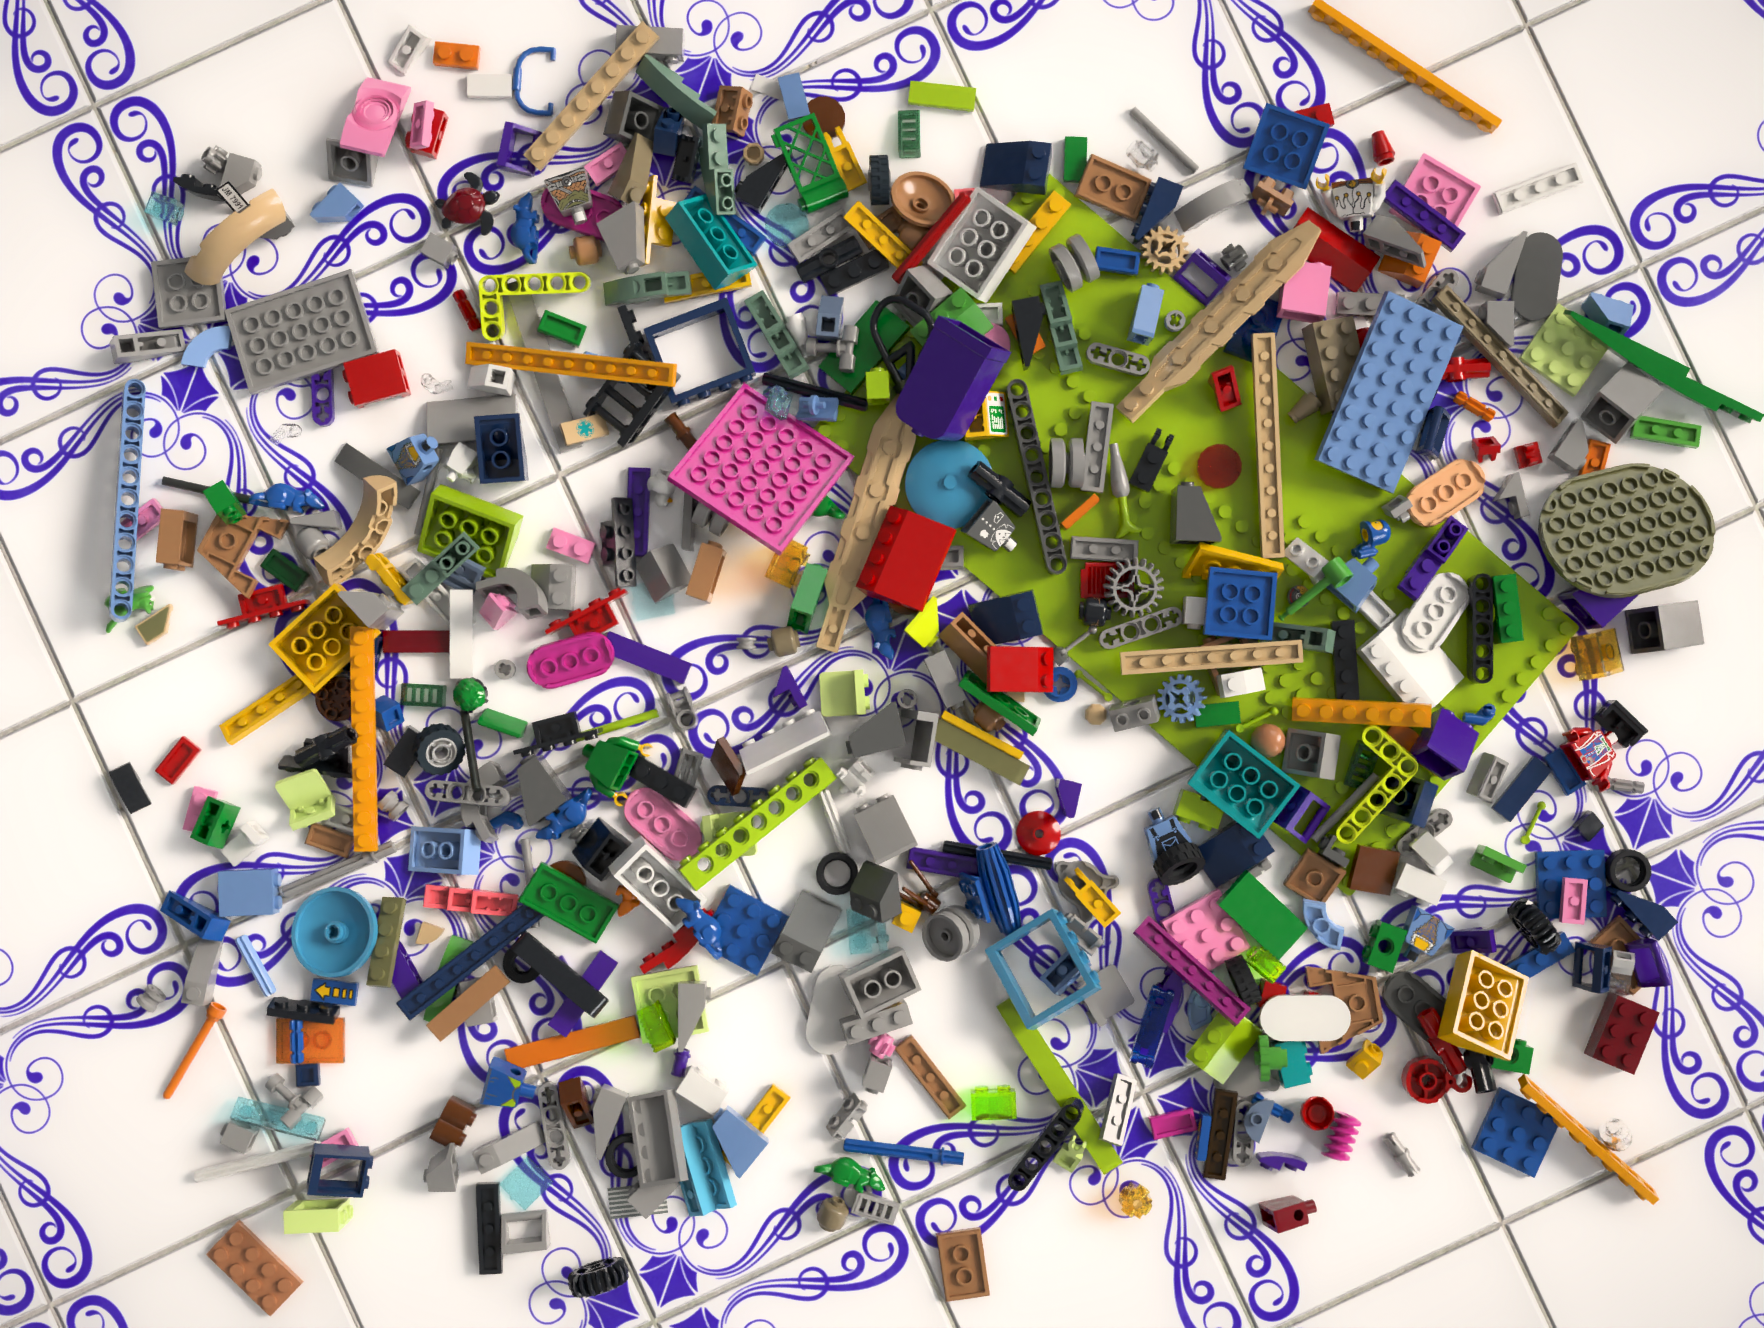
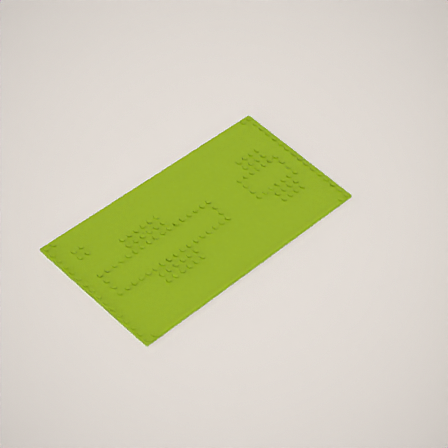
M1049 173L1046 195L1017 192L1006 205L1029 221L1054 190L1071 203L1070 208L1014 275L1008 270L987 302L1002 303L1003 326L1001 327L1004 328L1010 338V352H1012L989 391L1005 392L1006 395V389L1011 380L1021 379L1026 383L1048 480L1049 443L1051 438H1062L1065 442L1066 452L1071 438H1083L1085 453L1091 401L1114 404L1109 445L1118 443L1119 453L1128 482L1156 429H1162L1161 436L1155 443V446L1161 449L1165 444L1167 436L1169 434L1174 435V439L1167 451L1168 454L1149 493L1129 484L1130 492L1126 498L1130 521L1142 529V532H1129L1120 539L1139 540L1138 564L1142 558L1146 559V566L1150 562L1153 563L1154 568L1152 571L1158 569L1160 573L1156 577L1163 578V582L1157 584L1164 587L1163 591H1157L1162 596V599H1154L1158 606L1154 607L1150 604V613L1142 609L1143 616L1169 607H1176L1182 612L1183 597L1206 598L1207 580L1201 579V576L1192 575L1190 579L1182 578V571L1198 545L1170 544L1171 490L1181 484V482H1194V486L1201 487L1222 537V541L1214 546L1261 557L1251 345L1234 332L1233 337L1223 347H1219L1201 365V369L1190 380L1181 386L1164 392L1134 423L1130 422L1117 410L1116 406L1148 375L1149 370L1145 375L1138 377L1091 364L1086 358L1088 347L1093 343H1101L1141 354L1148 358L1151 366L1154 356L1169 341H1173L1191 323L1190 320L1200 310L1206 308L1167 273L1164 272L1162 275H1159L1158 269L1151 272V265L1144 266L1147 259L1140 258L1137 276L1100 271L1098 279L1091 283L1083 280L1082 288L1072 293L1063 284L1072 316V325L1078 342L1077 347L1083 365L1082 371L1064 375L1060 374L1046 314L1042 315L1043 319L1039 330L1046 348L1033 354L1028 370L1023 371L1018 343L1005 318L1012 314L1010 305L1013 300L1039 296V301L1043 302L1040 285L1061 280L1052 264L1049 248L1058 243L1066 247L1067 238L1080 234L1089 246L1094 258L1097 246L1140 252L1142 254L1140 250L1079 198L1074 197L1071 191ZM946 276L941 280L952 293L960 288V286ZM1153 283L1160 286L1159 289L1164 290L1154 338L1148 346L1127 341L1139 290L1142 285ZM965 291L975 303H985ZM1173 310L1181 311L1185 316V324L1177 332L1167 330L1164 325L1165 317ZM1171 316L1172 320L1169 323L1172 326L1175 324V327L1179 326L1178 322L1180 319L1177 316L1176 318ZM908 321L905 322L907 325L910 326L911 330L913 326ZM909 330L889 354L912 341L915 345L916 364L922 346ZM1095 348L1090 353L1093 354L1094 359H1097L1099 356L1105 357L1103 362L1107 363L1110 351H1107L1106 355L1099 353L1098 348ZM1114 354L1111 358L1112 363L1116 366L1124 363V358L1121 354ZM906 355L894 363L897 370L906 362ZM1128 356V363L1125 368L1129 369L1130 364L1136 366L1137 371L1145 368L1141 360L1137 363L1130 362L1132 357ZM883 361L877 366L884 368V371H888ZM1232 365L1242 404L1220 412L1214 390L1209 385L1208 379L1212 372ZM1277 368L1284 548L1286 549L1296 538H1299L1328 561L1341 557L1344 563L1354 558L1351 554V549L1356 548L1357 545L1363 542L1360 522L1386 521L1390 526L1391 536L1386 543L1375 546L1378 553L1372 558L1378 562L1379 567L1372 573L1377 577V584L1372 591L1397 616L1406 608L1410 609L1414 603V600L1397 588L1398 584L1405 576V572L1445 521L1433 527H1422L1411 519L1402 523L1401 520L1398 521L1396 518L1394 519L1383 512L1381 508L1383 505L1398 495L1406 497L1408 492L1415 487L1402 474L1394 493H1388L1314 460L1333 415H1321L1319 410L1295 423L1287 413L1307 393ZM889 374V390L891 403V401L897 394L895 393L893 388L895 384ZM866 380L855 391L853 396L867 399ZM1014 385L1010 388L1013 395L1019 396L1022 394L1020 386ZM1006 397L1009 437L965 441L963 436L960 440L973 445L981 451L989 461L992 470L997 474L1007 477L1014 484V488L1030 500ZM838 405L836 422L819 421L813 429L855 456L848 467L860 476L873 426L888 405L868 406L865 412ZM1018 407L1015 410L1018 417L1024 418L1027 416L1025 408ZM1029 429L1020 431L1023 439L1032 438V432ZM916 435L913 451L909 462L906 464L899 486L900 492L896 504L893 505L894 507L914 512L908 502L905 491V478L908 467L914 456L922 448L939 440ZM1110 447L1108 448L1103 493H1095L1100 499L1099 502L1065 531L1061 528L1060 523L1088 500L1094 492L1080 491V488H1070L1067 474L1062 488H1050L1067 559V567L1063 573L1051 575L1046 570L1031 504L1027 512L1021 517H1017L1005 506L998 504L1015 526V530L1010 536L1017 544L1012 551L1007 552L1002 546L997 551H993L961 532L960 530L963 527L956 529V534L950 545L964 547V567L999 597L1033 589L1043 635L1057 647L1066 648L1087 632L1090 627L1085 626L1082 620L1078 619L1080 602H1084L1085 599L1080 598V569H1085V562H1111L1070 559L1071 536L1115 539L1121 525L1118 498L1113 495L1111 489ZM1029 450L1025 453L1029 461L1037 460L1035 451ZM1031 473L1030 478L1034 483L1042 481L1040 473ZM1044 494L1036 495L1035 500L1038 504L1044 505L1047 503V497ZM1044 515L1041 517L1040 522L1043 526L1049 527L1052 525V519L1049 516ZM1467 531L1450 557L1440 566L1435 575L1447 572L1455 573L1467 584V580L1477 574L1484 573L1490 577L1516 574L1524 641L1493 643V678L1484 684L1472 683L1467 678L1466 609L1444 642L1439 646L1463 674L1464 678L1431 709V715L1443 707L1452 711L1455 717L1462 721L1464 712L1475 714L1485 704H1492L1496 709L1494 717L1485 725L1470 724L1479 733L1472 752L1473 754L1574 636L1579 626ZM1048 537L1045 544L1048 548L1054 549L1057 546V541L1053 537ZM1355 557L1354 559L1363 564L1368 558L1358 559ZM1265 558L1283 563L1284 566L1283 572L1277 579L1274 622L1331 629V621L1354 620L1356 649L1378 632L1359 611L1357 613L1353 612L1327 588L1312 598L1306 606L1301 607L1292 615L1289 614L1284 618V621H1281L1278 615H1282L1290 605L1287 601L1289 589L1301 585L1309 590L1314 585L1309 575L1288 558ZM1052 559L1050 566L1053 570L1059 571L1062 568V563L1059 559ZM1138 569L1140 582L1150 584L1148 575ZM1478 578L1475 584L1479 590H1482L1484 584ZM1134 583V592H1135V589L1137 590L1138 587H1140V586H1138V585L1135 584V583ZM1150 591L1141 593L1136 604L1142 602ZM1119 598L1121 602L1129 604L1128 598ZM1481 601L1476 603V609L1479 612H1482L1484 609ZM1108 603L1107 606L1112 607L1111 619L1106 620L1103 627H1097L1095 634H1090L1067 652L1073 661L1121 702L1155 694L1157 700V698L1162 697L1158 689L1165 688L1162 684L1163 681L1170 683V676H1175L1177 679L1178 674H1183L1184 679L1187 675L1192 676V682L1199 680L1198 688H1205L1201 695L1207 696V699L1202 700V704L1239 701L1241 723L1238 724L1249 722L1269 712L1272 707L1278 709L1279 712L1276 716L1271 715L1248 726L1241 733L1235 730L1237 724L1195 728V720L1188 721L1186 718L1185 723H1180L1178 718L1176 722H1172V716L1164 717L1166 710H1160L1161 716L1159 721L1148 725L1197 767L1225 729L1230 730L1249 746H1251V734L1256 727L1263 724H1273L1279 727L1286 739L1288 728L1340 735L1341 739L1334 780L1286 773L1298 784L1314 793L1331 807L1317 829L1373 772L1381 778L1387 769L1391 767L1363 742L1362 731L1367 724L1292 721L1293 697L1335 699L1331 653L1303 650L1302 663L1261 666L1266 690L1220 698V696H1217L1207 669L1121 675L1119 652L1198 647L1203 645V639L1211 636L1203 635L1204 626H1201V630L1187 629L1186 624L1180 623L1176 627L1119 647L1104 649L1098 641L1102 631L1140 618L1137 611H1135V616L1131 618L1129 610L1125 616H1122L1121 609L1115 612L1113 610L1115 604L1108 605ZM1493 604V621H1494V620H1495V608H1494V604ZM1169 611V616L1161 618V614H1158L1162 628L1165 627L1163 623L1171 620L1172 623H1175V619L1178 618L1177 613L1173 614L1172 611ZM1148 618L1145 621L1146 629L1154 631L1157 628L1156 620ZM1478 623L1476 625V632L1481 635L1484 627ZM1128 625L1124 628V635L1127 638H1133L1136 635V629ZM1119 628L1115 629L1118 633L1116 635L1110 636L1109 633H1106V638L1103 639V642L1108 643L1109 646L1112 645L1113 640L1118 638L1120 643L1123 642L1120 637ZM1235 638L1220 645L1240 644L1238 638ZM1480 645L1476 648V654L1479 657H1482L1484 654V649ZM1357 654L1359 699L1364 701L1397 702ZM1244 666L1216 669L1218 671V674L1222 675L1227 673L1249 670L1250 667ZM1478 668L1476 671L1478 679L1481 680L1484 677V671L1481 668ZM1182 683L1176 685V687H1179L1181 690L1183 687L1187 686L1186 684ZM1179 695V697L1181 698V700L1179 701L1180 703H1184V700L1182 699L1184 695ZM1157 701L1158 707L1163 705L1162 702ZM1181 708L1179 711H1177V713H1180V714H1184V713H1187V712H1188L1187 710H1184L1183 708ZM1377 725L1385 732L1390 727L1386 725ZM1424 727L1409 728L1420 735ZM1369 730L1366 733V738L1370 741H1375L1379 737V733L1375 730ZM1387 745L1384 747L1383 752L1388 756H1392L1396 753L1397 749L1393 745ZM1285 748L1281 754L1273 758H1266L1280 770H1282ZM1404 760L1401 763V768L1406 771L1414 767V763L1411 760ZM1418 764V771L1413 776L1438 785L1436 796L1451 780L1450 778L1444 781L1434 776L1420 764ZM1376 793L1370 797L1372 803L1376 804L1379 794ZM1312 801L1294 827V830L1302 834L1320 808V805ZM1351 809L1324 836L1327 837L1328 834L1336 836L1338 824ZM1360 810L1356 812L1355 817L1363 821L1367 819L1368 813ZM1378 814L1352 843L1345 844L1336 839L1331 849L1334 847L1339 848L1346 853L1344 857L1350 860L1346 868H1343L1346 870V874L1337 887L1348 896H1351L1356 891L1347 888V883L1357 844L1391 850L1412 824ZM1274 822L1268 827L1300 856H1302L1307 847L1316 853L1320 849L1318 847L1319 842L1316 843L1311 837L1305 844ZM1343 827L1340 833L1344 837H1349L1353 834V830L1349 827Z

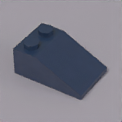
M1016 141L986 144L980 188L1046 195L1052 159V143Z
M520 413L474 416L480 484L529 481Z
M1033 589L968 604L972 622L995 645L1043 634Z
M1235 820L1198 845L1206 863L1203 871L1215 888H1218L1275 852L1264 835L1258 839Z

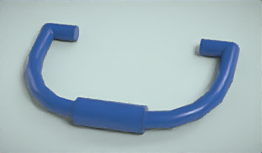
M531 47L522 52L517 59L516 66L513 68L512 91H514L515 100L519 107L525 112L537 116H552L554 103H548V110H536L526 106L520 98L522 82L521 65L523 60L532 53L549 52L550 60L556 61L555 47Z

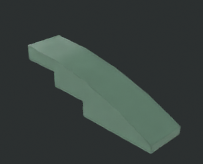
M648 54L644 55L635 71L639 77L669 106L680 112L684 118L702 129V124H710L717 111L700 101V94L682 83L683 77Z
M1062 280L1040 285L1060 374L1064 375L1082 371L1083 365L1077 347L1078 342L1072 325V316Z
M764 290L744 300L789 378L793 379L809 370L807 362Z

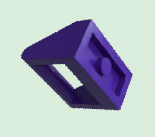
M505 121L496 165L501 171L534 177L536 167L529 160L527 168L511 164L517 133L533 136V144L543 132Z
M1198 248L1173 276V279L1206 307L1232 276ZM1192 262L1218 284L1209 297L1182 275Z
M1056 778L1054 787L1064 816L1074 818L1082 784Z
M1300 786L1273 822L1306 844L1331 807L1314 793ZM1314 801L1320 805V808L1303 833L1299 834L1294 830V827L1311 802Z
M1644 937L1624 944L1627 952L1635 953L1633 971L1639 987H1666L1672 985L1657 940Z

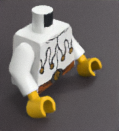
M1374 168L1370 178L1332 182L1331 186H1329L1330 177L1328 174H1325L1326 182H1319L1317 177L1316 187L1321 189L1323 200L1332 214L1342 221L1349 220L1350 232L1363 231V218L1373 217L1374 212L1379 210L1386 197L1385 181L1383 179L1387 170L1383 168L1382 175L1379 176L1376 174V168Z

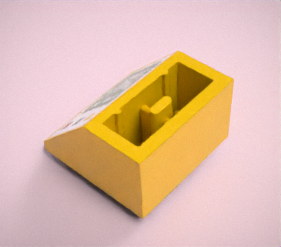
M988 392L968 431L964 435L965 441L1009 437L1005 392Z

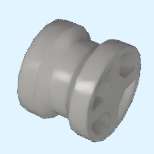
M148 984L145 992L136 997L137 1003L146 1011L152 1013L157 1009V1005L166 999L163 991L152 984Z

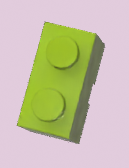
M881 367L871 368L870 372H866L868 406L889 405L888 371H884V368Z
M1181 789L1172 813L1178 816L1177 820L1190 824L1191 820L1198 822L1199 828L1210 832L1212 828L1218 829L1224 812L1208 799H1205V801L1200 800L1201 795Z

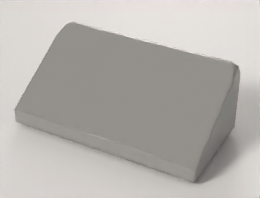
M1484 752L1466 792L1488 803H1492L1509 763L1495 755Z

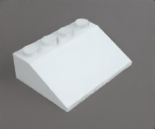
M976 186L970 195L971 202L952 223L927 263L976 299L987 303L1037 227Z
M1406 608L1382 630L1375 633L1357 648L1356 653L1397 702L1432 704L1433 708L1464 676L1440 647L1429 652H1419L1413 650L1405 643L1401 635V622L1409 610Z
M812 709L802 714L803 719L797 722L791 719L783 723V729L777 732L773 728L763 733V739L757 742L753 738L743 743V748L739 752L747 775H751L832 735L821 711L815 712Z

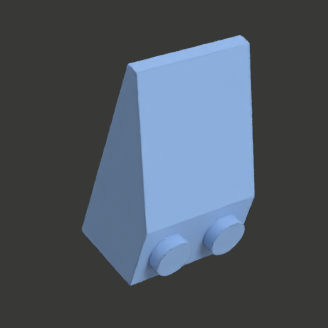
M411 826L408 871L479 875L481 841L476 836L475 829Z

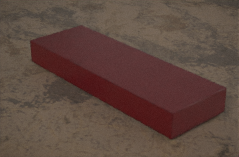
M383 630V653H450V630Z

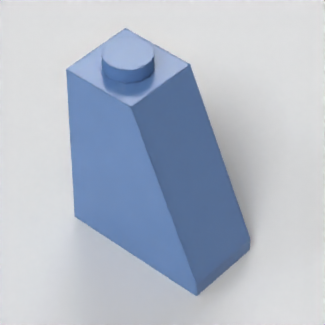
M1153 283L1141 286L1127 341L1148 346L1154 338L1164 290L1159 289L1160 286Z
M727 1105L724 1110L720 1108L713 1116L715 1121L712 1128L735 1175L740 1179L768 1145L770 1139Z

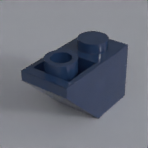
M664 107L656 124L653 153L675 157L685 118L672 107Z

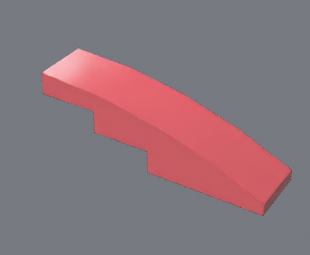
M425 884L423 907L470 912L473 914L508 916L517 908L518 894Z

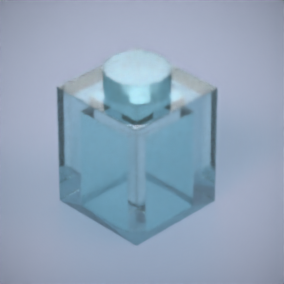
M152 191L144 212L153 218L177 226L184 216L183 208L185 205L178 200Z

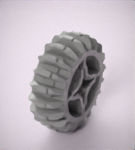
M1126 557L1124 558V566L1117 561V570L1112 567L1109 568L1110 572L1113 573L1112 577L1105 575V579L1109 580L1110 584L1105 583L1103 587L1110 589V591L1105 592L1104 596L1112 597L1107 601L1108 605L1115 604L1113 610L1117 612L1121 609L1122 616H1125L1129 610L1131 618L1135 616V611L1141 617L1143 616L1142 609L1150 613V604L1154 607L1158 606L1154 599H1162V596L1157 593V591L1164 590L1163 586L1157 585L1163 582L1162 577H1156L1160 571L1158 569L1152 571L1154 564L1150 562L1146 566L1147 560L1144 558L1138 564V558L1133 557L1132 564H1130V560ZM1138 569L1148 575L1150 584L1140 582ZM1131 570L1126 581L1117 583L1125 572ZM1132 582L1140 586L1137 590L1135 589V592L1126 588L1130 584L1132 585ZM1116 590L1127 592L1129 604L1120 601ZM1150 591L1142 602L1136 604L1141 593Z

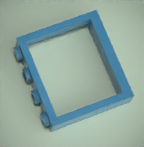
M1052 908L985 949L1025 1027L1029 1030L1037 1029L1102 989L1099 984V975L1095 970L1092 971L1088 965L1090 962L1089 957L1084 950L1081 951L1077 945L1079 940L1072 930L1069 931L1066 925L1068 923L1067 918L1064 917L1061 911L1059 912ZM1052 921L1087 985L1040 1014L1035 1015L1001 951L1047 922Z

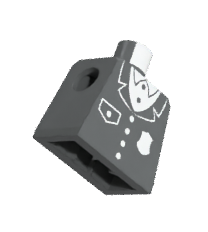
M989 498L986 499L960 530L993 551H997L1002 546L1007 552H1010L1017 544L1010 536L1015 530L1014 524L997 502Z

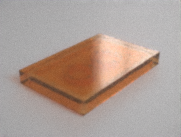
M338 1017L333 1025L303 1021L301 1031H303L304 1050H302V1053H304V1061L302 1063H345V1017ZM276 1019V1064H292L290 1062V1054H292V1051H290V1033L292 1030H289V1022L292 1019Z

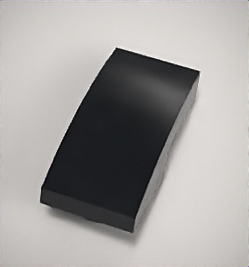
M191 174L173 177V182L193 195L208 200L224 202L215 191L218 188L217 185L203 184Z
M130 761L109 771L110 777L130 814L152 804L151 799L141 784L140 777Z

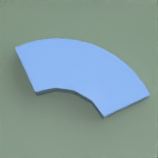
M229 326L213 327L197 335L187 346L181 364L206 368L208 360L214 353L221 350H230L232 334Z
M1303 899V916L1310 932L1322 944L1340 951L1344 927L1335 924L1329 919L1326 913V902Z
M1194 989L1191 990L1187 1004V1016L1192 1031L1212 1021L1211 1005Z

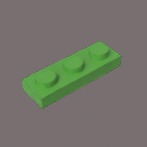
M1641 416L1631 427L1630 438L1697 449L1700 444L1702 426Z

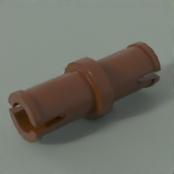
M673 412L664 421L676 434L675 438L678 441L680 440L689 451L697 439L691 433V428L686 427L676 412Z

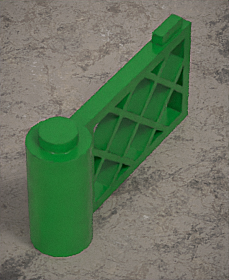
M815 113L773 129L772 141L775 148L780 147L799 193L800 198L797 199V203L802 212L805 211L807 214H810L849 197L846 184L838 172ZM810 119L814 126L812 136L800 131L803 122ZM788 129L796 133L792 144L783 141L780 134L781 131ZM798 134L810 139L806 151L794 146ZM813 141L822 145L823 151L820 157L809 152ZM793 149L804 154L800 165L791 161L790 155ZM807 156L819 160L815 172L803 167ZM822 162L830 165L833 172L832 175L825 177L818 174ZM801 170L813 175L810 184L803 187L799 180Z

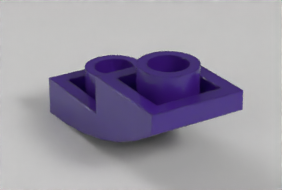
M1258 1152L1255 1156L1260 1162V1166L1270 1171L1273 1168L1280 1171L1283 1163H1285L1284 1167L1296 1172L1297 1169L1305 1171L1308 1164L1301 1157L1283 1152Z

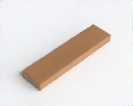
M497 965L493 966L427 1023L426 1026L440 1042L443 1041L509 984V979Z
M912 1034L895 1047V1051L948 1119H951L967 1106Z

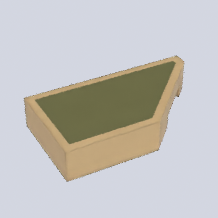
M172 604L166 605L134 626L146 645L152 644L168 633L171 611H173Z

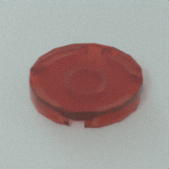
M1215 444L1207 447L1197 460L1196 471L1200 480L1213 489H1223L1231 486L1238 479L1242 470L1239 454L1225 444Z

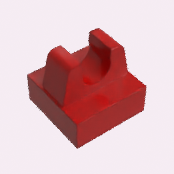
M1494 436L1472 439L1471 447L1479 463L1483 462L1484 455H1488L1491 461H1495L1497 453H1501V444Z
M1537 441L1513 448L1519 469L1543 463Z

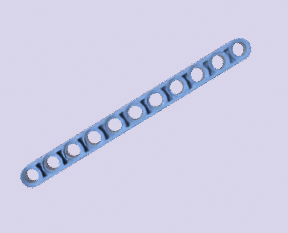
M138 379L127 381L122 393L109 616L118 623L124 622L130 617L133 605L146 395L145 385ZM135 387L139 389L140 394L137 396L131 395L128 388ZM135 409L139 416L130 417L127 414V410ZM132 430L136 432L137 438L129 439L125 432ZM132 452L135 454L136 460L128 461L125 459L124 453ZM124 474H131L135 481L127 483L123 480L122 476ZM130 496L134 503L125 505L121 501V497ZM129 518L132 526H122L120 519ZM123 539L129 541L131 548L122 549L118 541ZM126 562L129 565V570L125 572L120 571L117 568V563ZM117 584H124L127 586L128 592L120 594L116 591L115 586ZM116 606H123L127 614L125 616H118L115 614L114 608Z

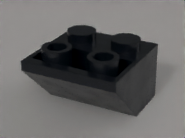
M598 817L574 848L572 854L585 870L602 882L607 880L612 874L608 867L632 842Z

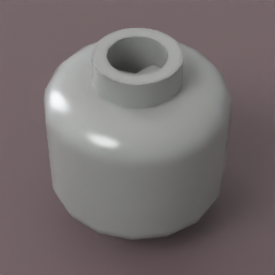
M305 527L298 532L295 546L306 559L313 560L314 557L328 550L329 541L319 528Z

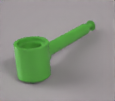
M1341 557L1332 559L1322 568L1321 571L1325 577L1289 605L1282 615L1279 614L1278 618L1281 621H1284V618L1289 614H1294L1330 584L1335 588H1339L1354 576Z

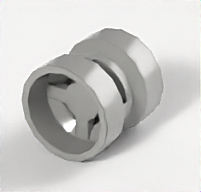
M392 790L383 797L377 807L381 811L389 812L388 817L394 822L408 809L409 805L405 801L398 802V795Z

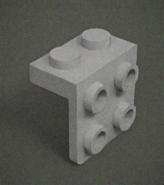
M1113 964L1097 972L1102 989L1080 1002L1081 1005L1083 1003L1087 1005L1089 1011L1086 1014L1091 1023H1097L1099 1027L1107 1024L1106 1019L1132 1005L1135 1001L1118 969ZM1084 980L1075 984L1077 990L1087 985Z

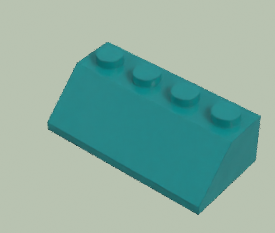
M707 194L677 202L665 217L714 290L731 285L757 267V263L723 215H714Z

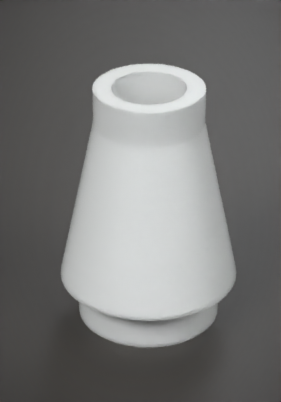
M802 312L786 317L785 326L797 347L805 345L808 334L806 318L803 317Z

